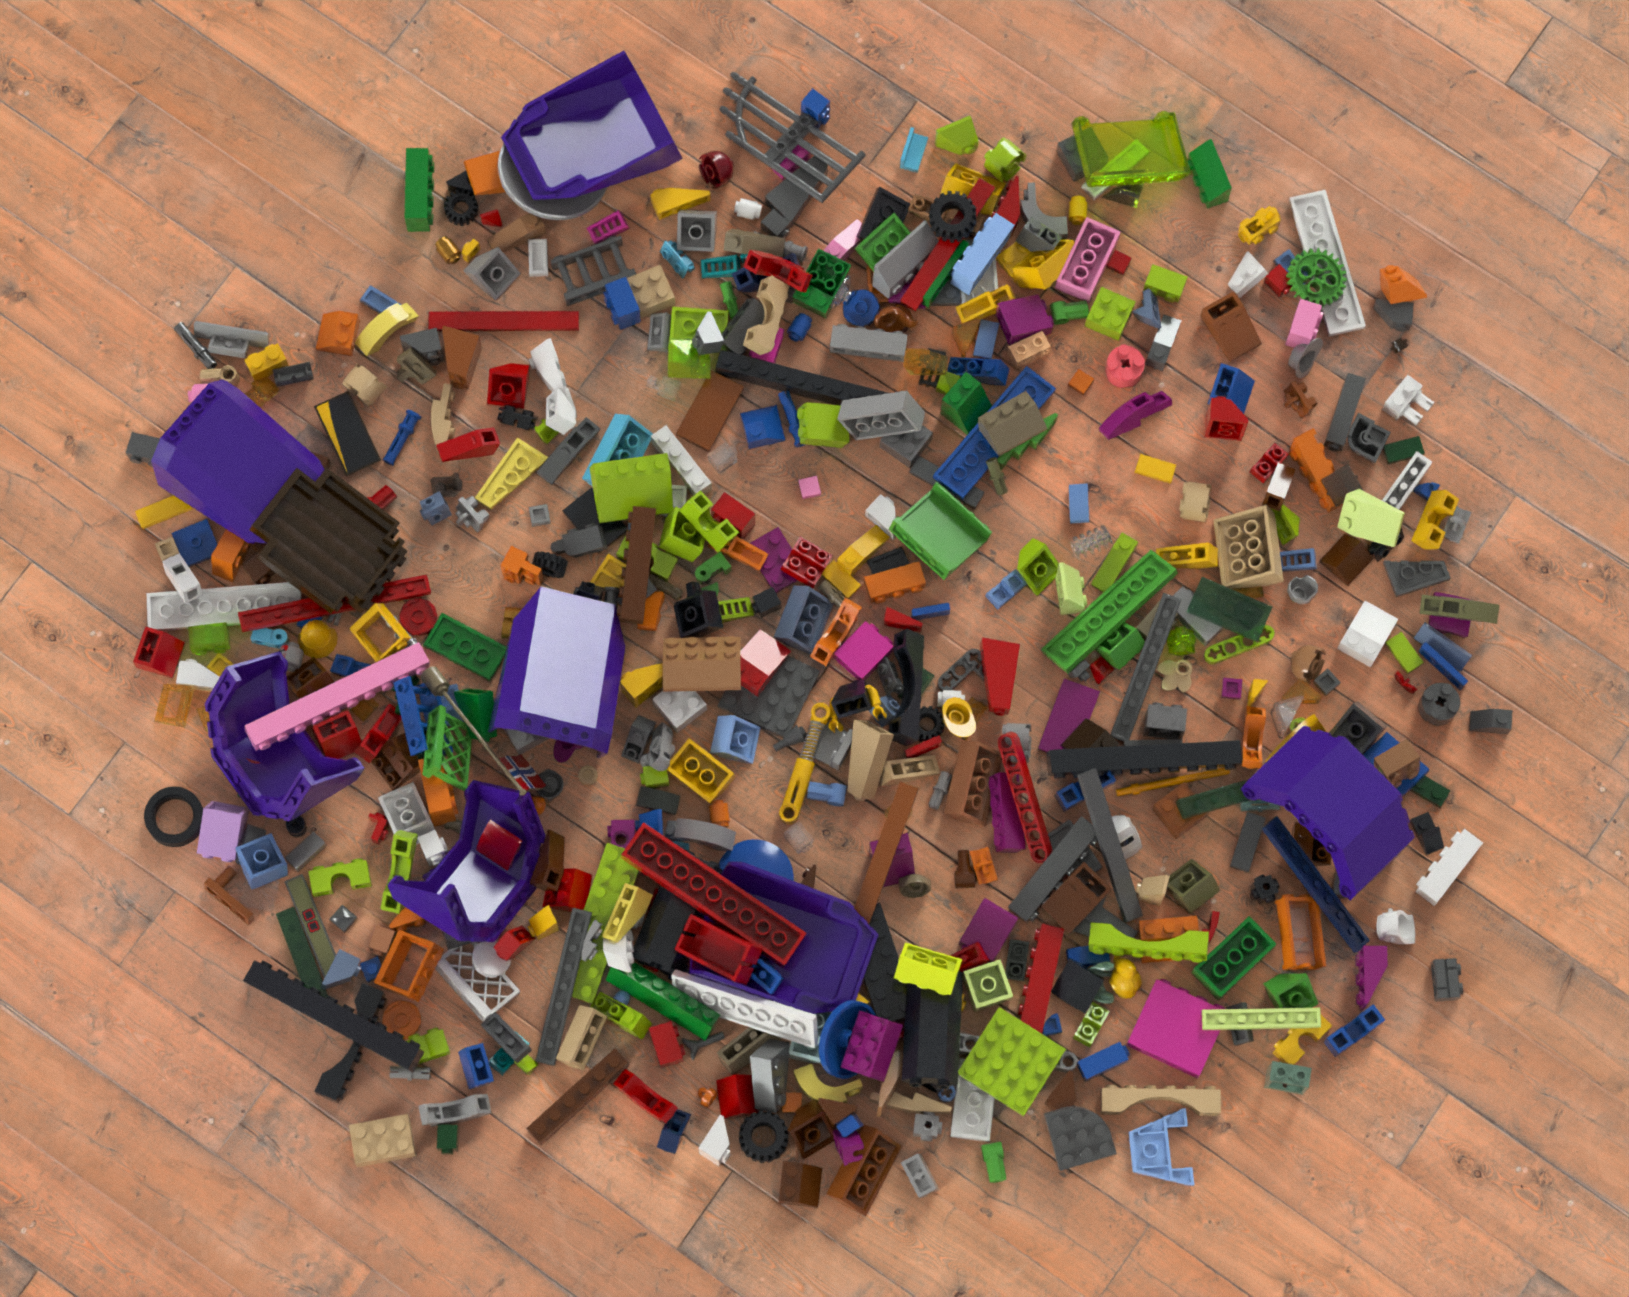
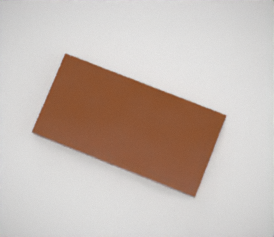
M710 370L677 430L676 436L710 452L743 392L744 386Z

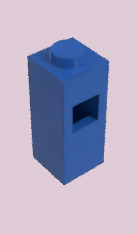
M1118 1042L1079 1060L1077 1067L1084 1081L1087 1082L1127 1063L1130 1054L1125 1045L1122 1046L1121 1042Z

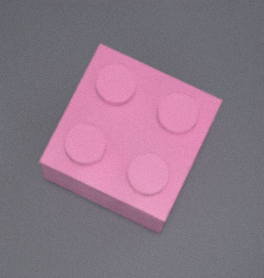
M1300 299L1287 337L1286 346L1295 348L1299 344L1308 345L1316 338L1323 312H1320L1322 305Z

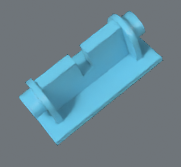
M672 240L664 242L659 252L683 279L688 271L692 272L695 269L694 263L687 255L680 257L683 254V250H677L676 242Z

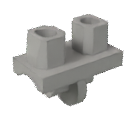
M462 496L458 499L459 503L456 506L458 510L455 513L458 517L456 524L458 526L464 524L467 528L472 526L478 533L482 530L483 524L489 519V514L484 509L478 513L474 510L478 506V502L473 496L466 499Z
M1456 506L1453 516H1449L1443 530L1446 532L1444 538L1459 544L1472 512Z

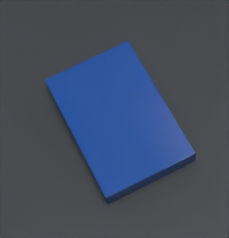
M1386 732L1363 756L1375 766L1374 758L1399 744V742ZM1420 761V772L1412 779L1402 780V784L1396 788L1402 797L1429 772V768Z

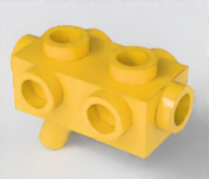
M1275 207L1261 208L1254 214L1255 216L1250 219L1246 218L1240 223L1238 236L1243 243L1247 242L1249 245L1252 243L1257 245L1264 239V235L1267 233L1272 235L1279 229L1281 217Z

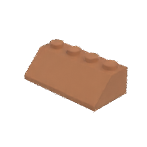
M961 741L944 815L957 821L986 827L991 807V795L988 785L989 777L999 773L1002 761L999 751L979 741Z

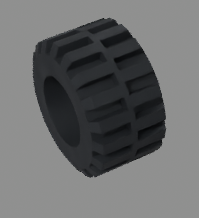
M947 191V195L942 193L940 198L936 197L929 211L931 230L936 232L938 238L941 236L943 241L950 239V242L953 243L954 239H957L959 242L962 241V237L965 239L969 237V233L973 232L976 225V208L972 204L971 198L967 199V195L964 193L961 196L959 191H955V194H952V191ZM957 209L962 212L964 218L960 223L951 225L944 222L941 216L946 210Z
M761 1110L758 1113L754 1112L751 1116L746 1117L740 1126L739 1143L741 1149L748 1158H752L755 1162H773L774 1159H778L785 1152L788 1145V1128L784 1120L780 1119L778 1114H772V1111L763 1112ZM767 1126L773 1129L776 1135L774 1143L765 1148L755 1145L752 1140V1133L756 1128Z

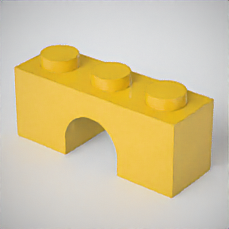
M1447 490L1432 491L1411 541L1424 550L1439 549L1446 533L1439 528V525L1445 517L1453 516L1459 498Z
M1321 1015V1028L1290 1029L1287 1032L1289 1036L1285 1040L1281 1038L1274 1045L1276 1049L1273 1054L1282 1063L1295 1065L1305 1054L1299 1047V1037L1306 1035L1317 1042L1332 1025Z

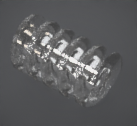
M1101 525L1100 530L1094 528L1093 533L1087 531L1086 536L1081 533L1079 539L1074 536L1072 541H1070V545L1075 557L1081 560L1080 554L1087 558V551L1094 555V548L1101 552V545L1108 549V543L1113 544L1106 526Z

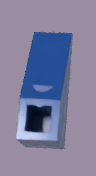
M950 357L947 372L958 375L960 378L967 372L980 383L1006 386L1010 368L1001 359Z

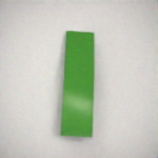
M1054 413L1043 419L1047 426L1046 431L1001 455L997 460L1001 471L1012 456L1019 460L1029 446L1036 450L1056 423L1058 414Z

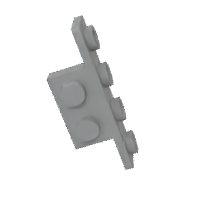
M200 321L194 322V336L211 339L208 345V353L245 358L249 346L265 348L269 345V334L267 332Z

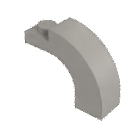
M1028 183L1027 189L1023 191L1024 200H1021L1020 211L1025 224L1030 217H1033L1060 235L1062 240H1067V217H1051L1040 211L1036 203L1035 183Z
M677 818V821H668L665 837L671 841L698 843L709 846L717 851H732L736 835L735 831L723 826Z
M474 1094L456 1101L418 1106L422 1125H431V1127L460 1123L491 1114L488 1094Z

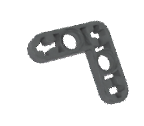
M978 649L968 650L940 676L937 685L941 692L943 690L955 689L973 671L985 682L982 664L977 669L978 663L975 660L970 661V655L972 654L973 656L978 655L977 660L980 664L982 663L981 652ZM962 666L966 672L964 675H957L955 668ZM949 673H951L954 678L950 681V687H943L942 680L948 681L951 678Z

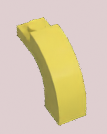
M396 303L376 316L360 333L355 344L366 356L380 350L383 343L393 332L402 326L416 321L418 314L408 303L402 305Z
M812 1063L793 1070L796 1082L802 1092L817 1103L819 1098L847 1103L846 1095L849 1094V1097L861 1093L860 1090L863 1089L860 1079L839 1087L823 1084L818 1079Z

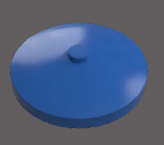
M752 839L739 842L733 846L732 851H726L719 861L720 869L724 870L728 862H745L794 881L792 865L787 855L779 847L768 841Z
M857 1000L846 1001L835 1008L826 1020L820 1036L819 1057L821 1064L828 1074L840 1079H848L858 1074L842 1068L841 1064L859 1010L876 1016L874 1010L868 1004Z

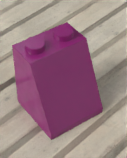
M1039 294L998 303L996 318L1009 346L1040 331H1043L1045 336L1052 333L1054 322L1052 317L1047 315L1046 303L1044 299H1040Z
M908 833L902 834L883 888L899 884V878L915 874L913 852ZM878 840L869 843L870 860H872Z
M984 898L959 941L961 950L979 942L989 959L988 963L994 962L1014 930L1018 917Z

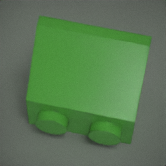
M1124 622L1095 650L1110 665L1120 670L1143 649L1145 641L1135 627Z

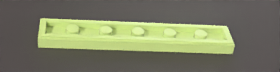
M1320 1008L1209 1009L1201 1011L1202 1030L1321 1028Z

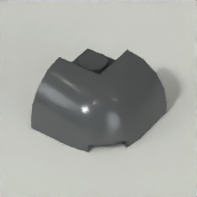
M1358 413L1349 430L1348 443L1351 450L1358 456L1375 464L1391 432L1374 424V420Z

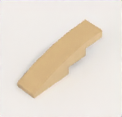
M873 1091L870 1102L878 1104L880 1094ZM894 1092L886 1106L890 1109L923 1114V1112L950 1114L952 1107L916 1092L913 1099Z

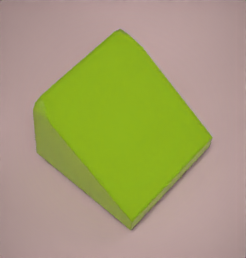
M529 1055L525 1056L518 1063L514 1061L527 1075H530L538 1066V1063Z

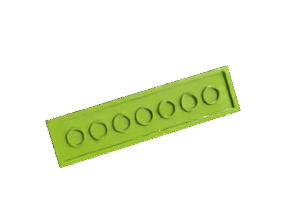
M610 843L606 844L584 907L585 911L592 912L588 931L594 920L603 924L601 935L597 940L594 938L592 942L598 945L596 948L598 952L592 960L588 959L587 962L582 960L581 957L572 997L591 1004L594 1003L607 966V960L603 951V932L624 884L628 883L634 886L639 873L638 869L621 859V854L625 848Z

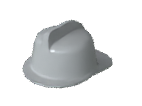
M1316 338L1308 345L1299 344L1293 349L1288 365L1295 370L1298 378H1304L1310 372L1322 348V339Z

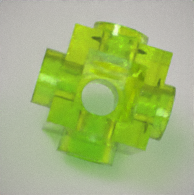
M1177 626L1175 630H1170L1167 638L1169 654L1176 656L1194 654L1196 642L1194 631L1186 629V626Z

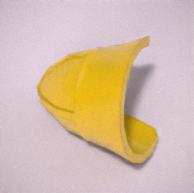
M320 620L309 621L298 634L299 648L304 651L305 655L311 658L320 659L326 657L334 651L337 645L338 636L336 630Z

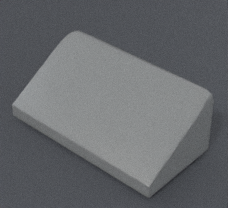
M667 312L651 314L647 350L669 351L672 315Z
M313 831L285 859L299 872L327 845Z

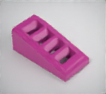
M620 210L587 227L594 244H598L611 236H616L630 229ZM619 219L621 225L618 226L615 220ZM610 222H612L614 226V229L612 230L608 224ZM604 225L608 232L604 233L601 226ZM597 228L601 234L600 237H598L595 232V229Z

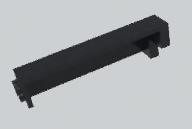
M685 850V851H687L688 853H690L691 855H693L694 857H696V856H695V853H693V852H691V851H689V850ZM696 857L719 874L722 873L723 870L720 869V864L713 861L707 862ZM660 885L635 942L634 952H632L634 960L642 965L653 967L672 977L674 970L683 972L689 957L674 949L681 934L692 937L696 936V934L683 930L690 914L703 918L704 914Z
M960 971L958 972L951 995H941L935 990L921 989L912 983L907 984L902 1081L909 1083L911 1087H921V1084L932 1083L937 1085L939 1089H949L950 1086L958 1085L963 973Z

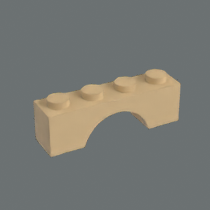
M769 276L760 282L757 297L764 308V320L761 325L758 324L747 329L743 346L759 355L772 351L775 346L774 340L779 330L780 318L784 313V304L788 298V284L774 276Z

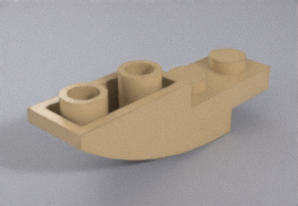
M447 383L443 385L441 400H433L431 426L435 446L453 439L455 436V428H453L452 421H449L452 409H449L450 402H454L455 391H453L452 385Z

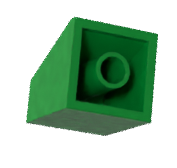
M965 372L943 397L940 414L968 435L978 423V417L987 413L992 404L981 383Z

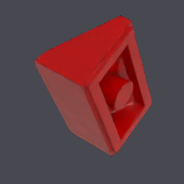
M979 942L950 955L962 959L959 971L962 973L989 962Z

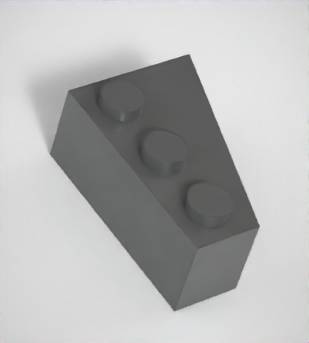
M768 1039L750 1056L755 1109L776 1113L785 1105L790 1042Z

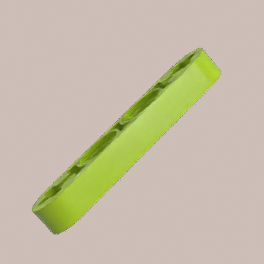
M1262 625L1211 645L1205 650L1204 659L1207 663L1213 665L1268 644L1274 638V630L1269 625ZM1263 630H1265L1266 633H1270L1267 639L1265 636L1260 637L1258 639L1259 642H1257L1256 637L1262 635ZM1251 637L1253 644L1251 646L1244 645L1243 638ZM1231 643L1235 646L1236 650L1233 653H1229L1225 650V646ZM1219 647H1221L1222 653L1217 654L1216 659L1209 657L1210 651L1217 653L1220 651Z

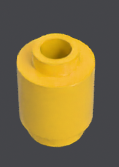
M1073 196L1069 202L1068 220L1074 225L1083 224L1087 217L1088 203L1085 197Z

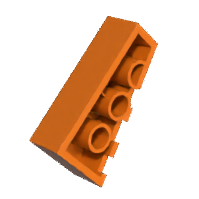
M1312 428L1294 438L1289 454L1294 462L1297 461L1300 466L1299 471L1301 475L1310 482L1309 487L1311 491L1318 495L1321 507L1323 509L1326 508L1328 513L1343 505L1348 491L1338 474L1334 475V465L1331 459L1325 458V448L1322 442L1317 443L1314 437L1317 433Z

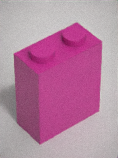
M866 621L834 653V659L857 680H866L877 669L884 657H888L893 652L894 648L893 642L887 636L883 637L878 633L879 629L872 623L869 625Z

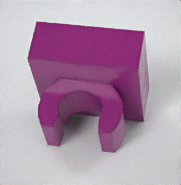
M1223 677L1221 698L1240 700L1243 679Z

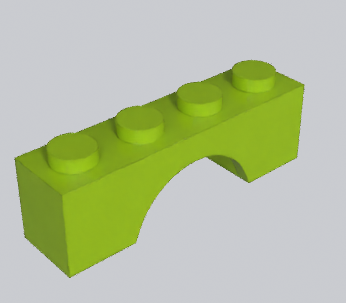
M399 830L394 834L390 853L392 855V864L387 884L394 876H402L404 880H410L418 834ZM386 885L380 910L399 914L405 906L392 898L390 890Z

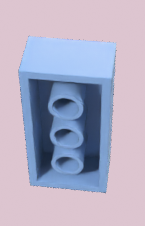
M997 213L992 218L988 217L983 225L984 228L982 231H978L973 239L974 242L971 246L968 245L963 253L964 256L956 262L953 267L954 270L950 275L952 276L951 284L967 295H970L1005 246L1013 231L1014 224Z

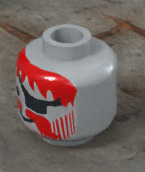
M288 642V645H282L279 649L288 662L287 671L289 672L299 669L304 657V651L299 648V644L294 642Z

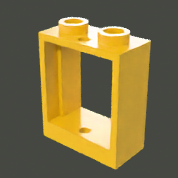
M375 603L349 628L376 662L395 654L398 650H403L411 639L383 603ZM381 615L400 637L384 653L379 650L365 632Z

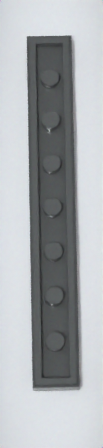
M1166 593L1162 595L1110 734L1114 739L1122 742L1130 739L1182 599Z
M1093 768L1078 774L1077 777L1123 921L1129 922L1143 916L1097 769Z
M576 908L572 909L536 1062L556 1065V1057L564 1032L592 912Z

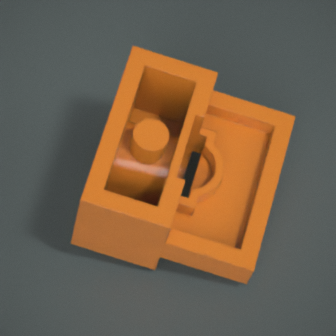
M511 546L500 565L504 579L512 584L514 582L520 584L522 579L525 578L524 580L527 583L539 586L544 580L542 569L528 561V553Z

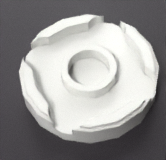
M497 940L495 942H480L472 954V963H474L475 969L485 977L495 978L501 974L503 975L511 964V960H503L497 955V951L493 948L498 942Z

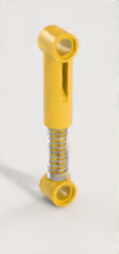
M816 703L811 709L810 728L807 732L808 735H806L807 738H805L806 741H804V748H802L803 751H801L800 758L796 759L782 806L779 809L780 819L786 825H792L799 819V813L815 766L812 759L815 758L814 755H816L815 752L818 749L817 746L819 745L818 742H820L819 739H821L820 736H822V730L830 720V708L825 703ZM818 710L826 712L823 718H819L815 714ZM796 787H799V788H798V791H797V794H796V797H795L794 804H792L791 802H792V799H793V796H794ZM786 810H793L794 816L786 818L784 812Z

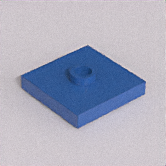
M207 519L172 533L178 551L188 567L211 559L217 542Z

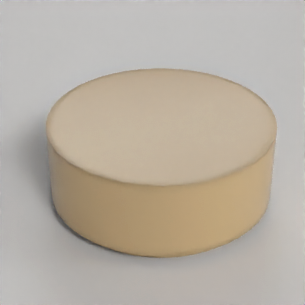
M592 766L582 767L578 773L579 781L585 786L595 784L598 779L597 770Z

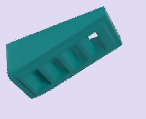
M737 254L701 260V275L703 279L733 277L732 274L741 269L740 258ZM723 263H726V270H723ZM708 264H711L710 273H708ZM715 264H718L719 271H716Z

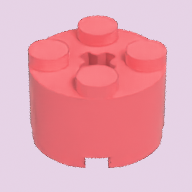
M1123 344L1115 348L1107 358L1105 370L1108 381L1118 388L1135 386L1142 377L1145 359L1140 351L1132 346Z

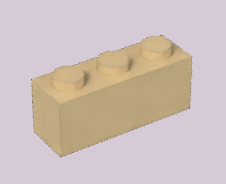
M579 1005L556 1059L569 1067L584 1070L607 1016L594 1008Z

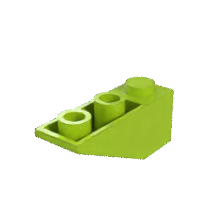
M599 992L594 1003L590 1006V1008H594L606 1015L607 1020L641 1040L652 1026V1023L643 1014L602 992Z

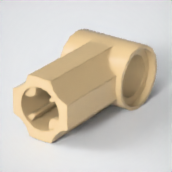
M229 365L218 369H202L200 372L201 384L224 379L233 386H237L240 381L235 368ZM234 374L231 379H226L227 375Z

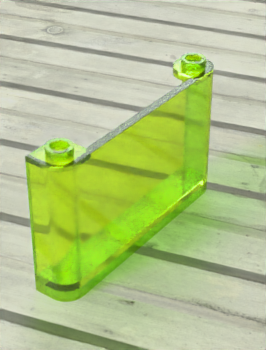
M1161 111L1152 120L1091 124L1089 118L1079 116L1071 123L1088 187L1179 181L1191 173L1175 112Z

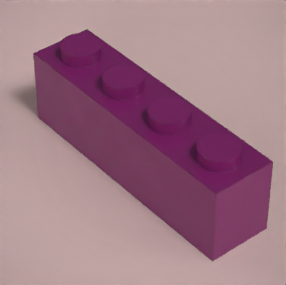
M999 772L989 777L988 784L991 795L990 806L992 808L995 851L997 853H1017L1026 849L1024 831L1007 774ZM1017 774L1016 779L1020 783L1019 774Z

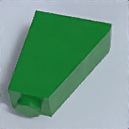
M473 688L454 691L459 709L484 741L489 742L490 738L497 737V729L493 732H488L494 706L493 691ZM465 723L470 739H477L480 742Z

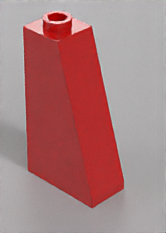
M982 637L980 652L989 712H993L997 716L1008 715L1011 707L1020 644Z

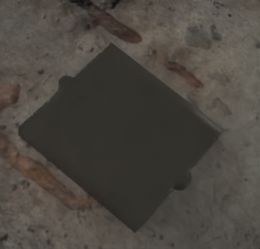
M1349 464L1321 479L1327 491L1326 494L1330 496L1336 507L1344 503L1347 493L1357 489L1363 490L1357 480L1358 476L1353 473Z

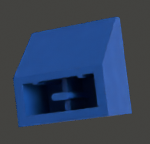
M1221 363L1208 404H1210L1211 398L1223 396L1226 399L1232 400L1244 414L1255 380L1240 369Z

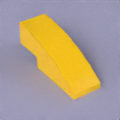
M1006 284L992 292L987 291L955 308L964 325L996 314L998 303L1016 298L1011 287Z

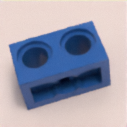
M812 88L801 101V114L803 112L809 114L818 121V124L815 126L818 129L822 124L825 125L829 121L830 101Z

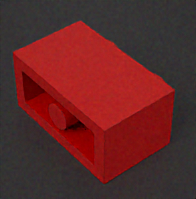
M669 1021L650 1027L649 1032L660 1067L664 1068L683 1062L682 1056L686 1054L683 1044H678L676 1038L680 1036L677 1025L673 1026L672 1022Z

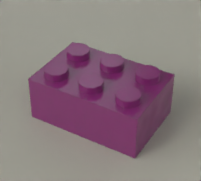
M859 1010L841 1067L884 1082L903 1025Z

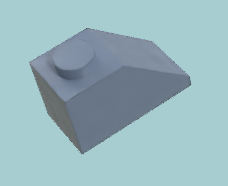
M339 949L322 982L321 989L325 990L350 982L353 976L357 977L362 967L359 966L361 959Z

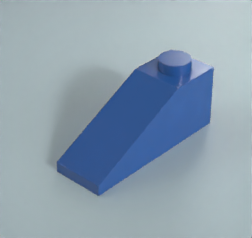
M760 954L756 965L752 964L751 966L754 970L750 977L773 995L784 978Z

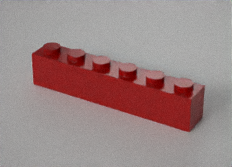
M1041 924L1040 929L1036 928L1034 940L1038 941L1036 948L1032 947L1030 958L1033 959V964L1028 966L1026 977L1029 978L1028 985L1023 987L1022 996L1025 997L1024 1004L1020 1003L1018 1015L1021 1016L1020 1020L1041 1034L1064 934L1063 928Z

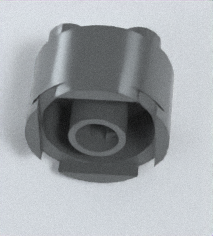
M1448 683L1432 684L1424 691L1419 700V713L1426 722L1428 721L1432 725H1445L1458 712L1460 697L1452 685Z

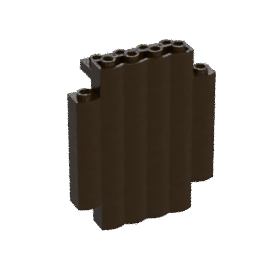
M327 467L316 481L296 468L249 529L267 543L257 556V559L330 614L334 610L338 612L344 604L343 601L360 613L364 609L368 611L374 603L371 599L374 595L379 596L385 588L382 586L386 580L390 582L396 574L393 570L396 566L401 567L407 559L404 556L408 551L402 547L405 541L400 537L396 542L392 540L400 531L397 529L400 522Z

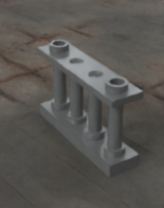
M611 236L604 242L565 256L558 255L551 260L552 270L559 268L567 291L564 293V300L567 306L603 294L606 291L605 284L623 277L628 278L636 275L634 268L627 269L619 247L623 246L621 236ZM612 250L620 270L619 274L614 276L609 275L601 253ZM595 257L603 277L600 281L594 282L591 280L583 259ZM577 262L585 283L580 288H574L566 267Z

